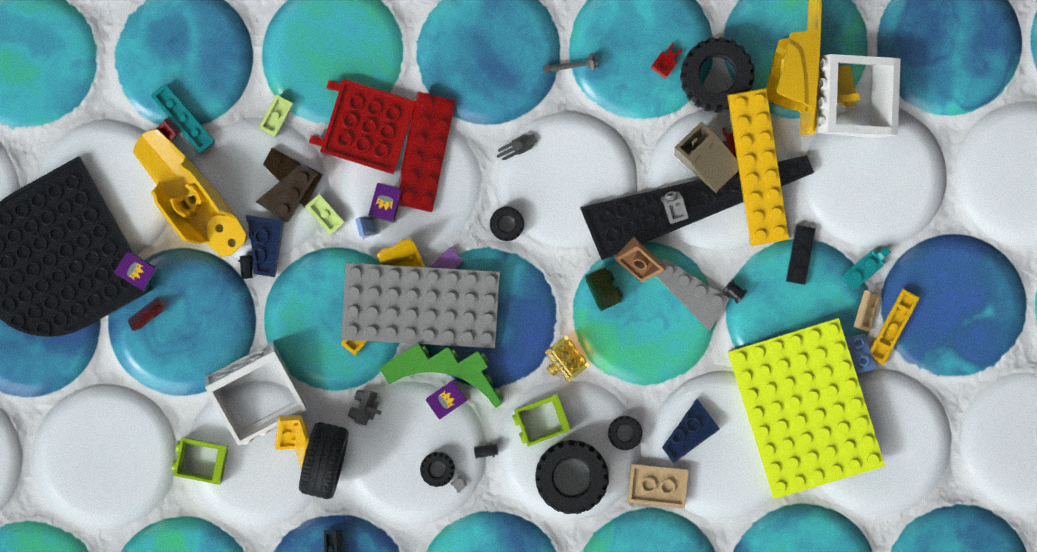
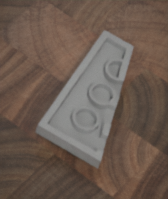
M664 258L662 262L666 266V270L657 274L656 277L710 331L730 298Z

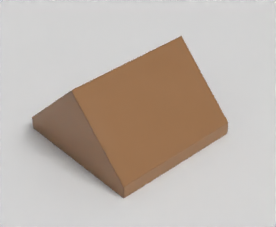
M635 237L614 258L641 283L666 270L663 262Z

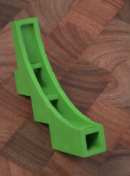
M417 343L379 367L389 384L417 373L435 372L449 374L475 386L490 400L495 408L502 404L500 400L503 397L498 389L493 390L490 385L493 383L488 373L483 374L482 372L488 368L487 363L489 361L484 353L480 354L478 351L458 363L457 359H459V356L454 348L450 350L447 347L428 359L427 356L430 353L425 345L420 346Z

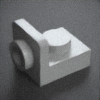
M668 192L665 196L661 197L670 224L688 219L684 200L679 192Z

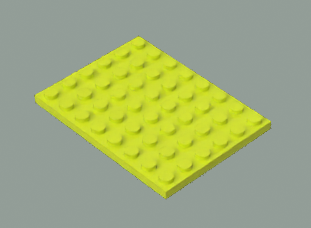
M839 318L728 352L773 499L885 467Z

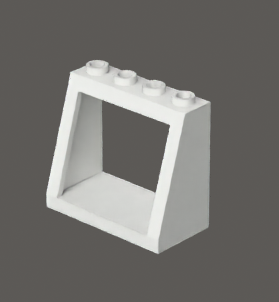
M838 54L820 56L819 99L817 102L818 133L866 138L898 136L901 59ZM838 63L872 66L870 126L836 124Z
M273 341L205 376V388L238 446L249 444L258 435L264 436L271 431L270 429L277 426L279 416L303 415L304 411L307 410L306 404ZM274 360L295 402L241 429L220 388Z

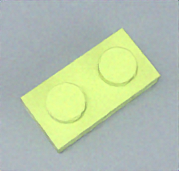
M275 95L258 128L276 138L293 103Z
M320 194L305 206L330 235L345 224Z

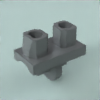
M357 390L354 397L355 400L361 402L359 409L351 407L348 416L354 419L355 423L366 426L369 419H374L375 414L381 415L382 411L377 409L379 402L375 401L378 393L370 390Z

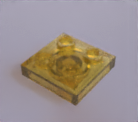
M567 336L545 351L552 361V364L547 366L548 372L552 376L560 372L567 382L573 380L589 367L585 357L579 353L574 343Z

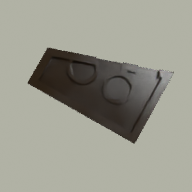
M271 148L263 163L279 182L296 167L303 164L274 148ZM310 167L308 168L318 175L301 201L304 208H306L305 206L310 201L323 176L322 173Z
M300 164L259 198L256 203L288 223L318 174L305 165Z

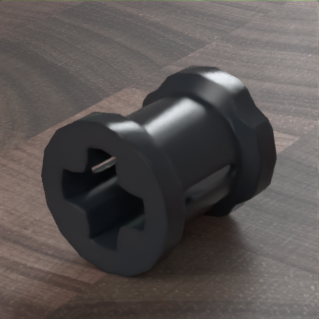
M731 279L722 293L728 294L738 304L747 293V290L740 288L734 283L735 280Z

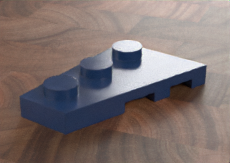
M246 215L255 274L276 277L284 221Z
M696 399L662 449L674 464L718 432L720 428L700 401Z

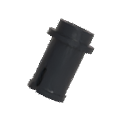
M251 255L240 256V260H238L240 262L241 279L253 278V259H251Z
M491 442L490 445L474 446L475 458L493 456L494 458L495 455H498L497 443L493 444Z

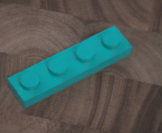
M163 84L151 95L153 100L200 154L215 143L214 139L166 84Z

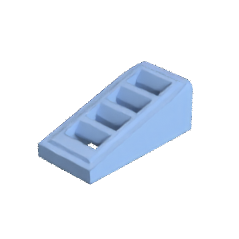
M358 217L355 219L360 237L365 239L377 235L372 217Z

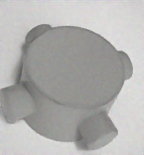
M458 476L454 482H451V486H454L457 493H460L464 487H467V483L461 479V476Z

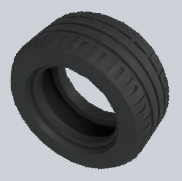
M323 422L316 423L313 426L299 481V490L302 494H309L318 498L322 497L323 499L333 498L348 443L349 431L346 428L337 425L332 426V424H325Z

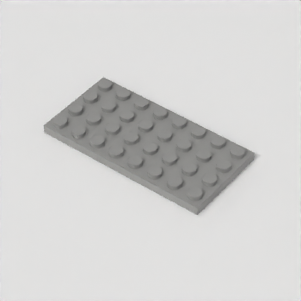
M346 262L341 340L495 348L500 271Z

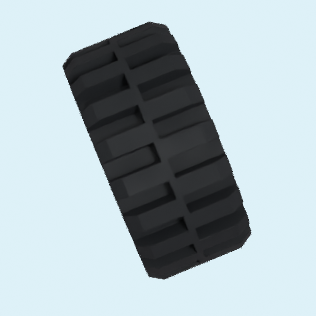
M712 37L706 41H701L689 51L682 63L680 74L681 87L687 94L688 100L694 102L696 107L703 108L704 111H715V113L728 111V94L750 91L753 87L755 68L751 62V56L744 51L745 48L742 45H737L736 41L732 39L729 41L725 40V37H720L719 39ZM710 58H723L731 63L735 70V81L724 92H711L700 81V68Z
M567 440L549 447L542 454L537 463L535 481L539 495L548 506L564 514H581L591 510L592 507L601 501L609 484V472L604 458L593 446L582 441ZM567 459L582 461L590 472V482L587 488L577 495L562 493L554 483L556 467Z

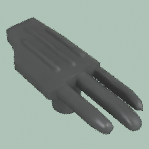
M524 134L512 140L511 143L499 148L498 152L510 146L512 148L498 154L497 158L515 151L502 158V160H507L532 149L534 144L538 142L535 135Z

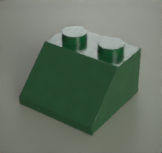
M604 267L584 277L600 312L622 302L620 298L623 295L620 288H615L612 282L615 278L611 269L607 270Z

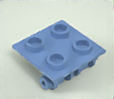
M865 333L845 338L856 374L876 369Z

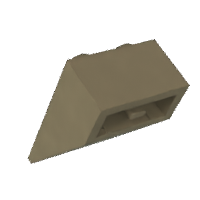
M700 122L674 147V156L715 193L739 171L735 156L703 122Z

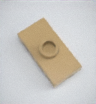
M864 290L853 327L870 332L880 295Z

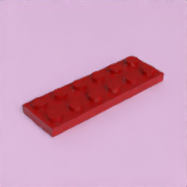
M417 92L398 183L401 193L397 205L426 212L433 211L456 100Z

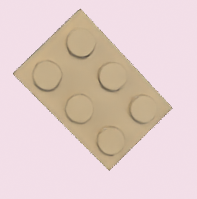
M631 464L627 502L685 508L689 470Z

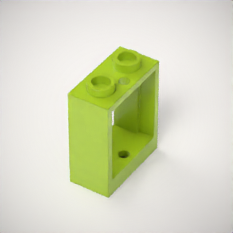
M558 394L514 410L515 414L512 415L515 425H520L522 432L519 433L522 444L527 443V446L571 431ZM552 401L562 428L530 440L521 413Z
M182 437L181 441H177L175 451L178 452L177 460H173V476L220 485L229 446ZM187 444L218 449L213 477L182 471Z

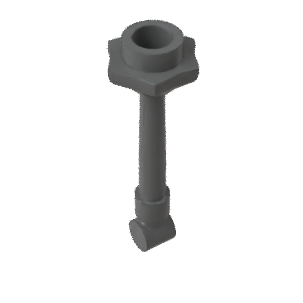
M591 53L586 61L552 64L551 66L544 65L543 71L550 73L551 71L556 72L587 66L592 71H595V68L599 67L598 58Z

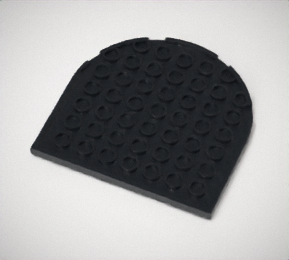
M80 156L18 189L0 201V319L8 326L26 334L55 337L78 332L154 290L151 285L147 291H143L115 274V270L127 252L134 254Z

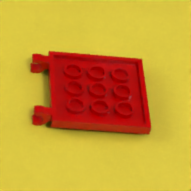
M343 79L341 84L328 80L326 88L339 93L324 139L311 135L309 142L321 146V153L394 175L416 101Z

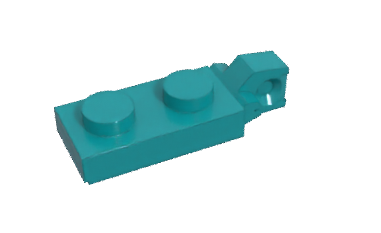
M887 246L879 252L876 249L872 252L870 251L841 277L854 291L886 263L884 258L891 251Z

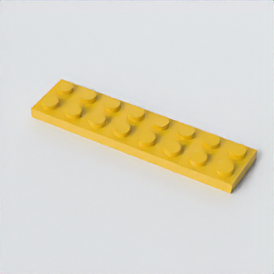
M766 88L728 94L750 245L756 246L788 240L789 236Z

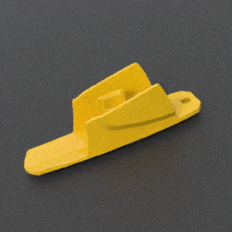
M808 0L807 31L792 32L789 38L778 41L766 86L768 102L800 112L801 136L814 135L817 126L818 101L816 100L821 42L822 0Z
M159 129L142 134L136 142L133 153L156 183V187L151 191V194L154 197L156 206L184 242L198 245L206 243L221 257L232 256L246 243L247 233L230 206L197 167ZM220 225L223 226V231L219 229ZM231 239L235 240V246L232 245Z

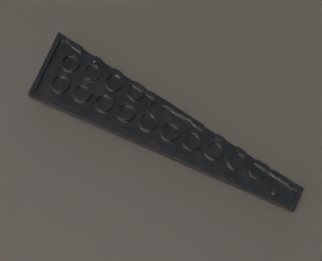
M807 155L777 162L781 187L814 173ZM738 171L716 193L700 179L580 207V210L602 261L618 254L633 237L643 244L744 201ZM674 191L679 192L683 197L688 219L670 224L661 197L665 196L668 192Z

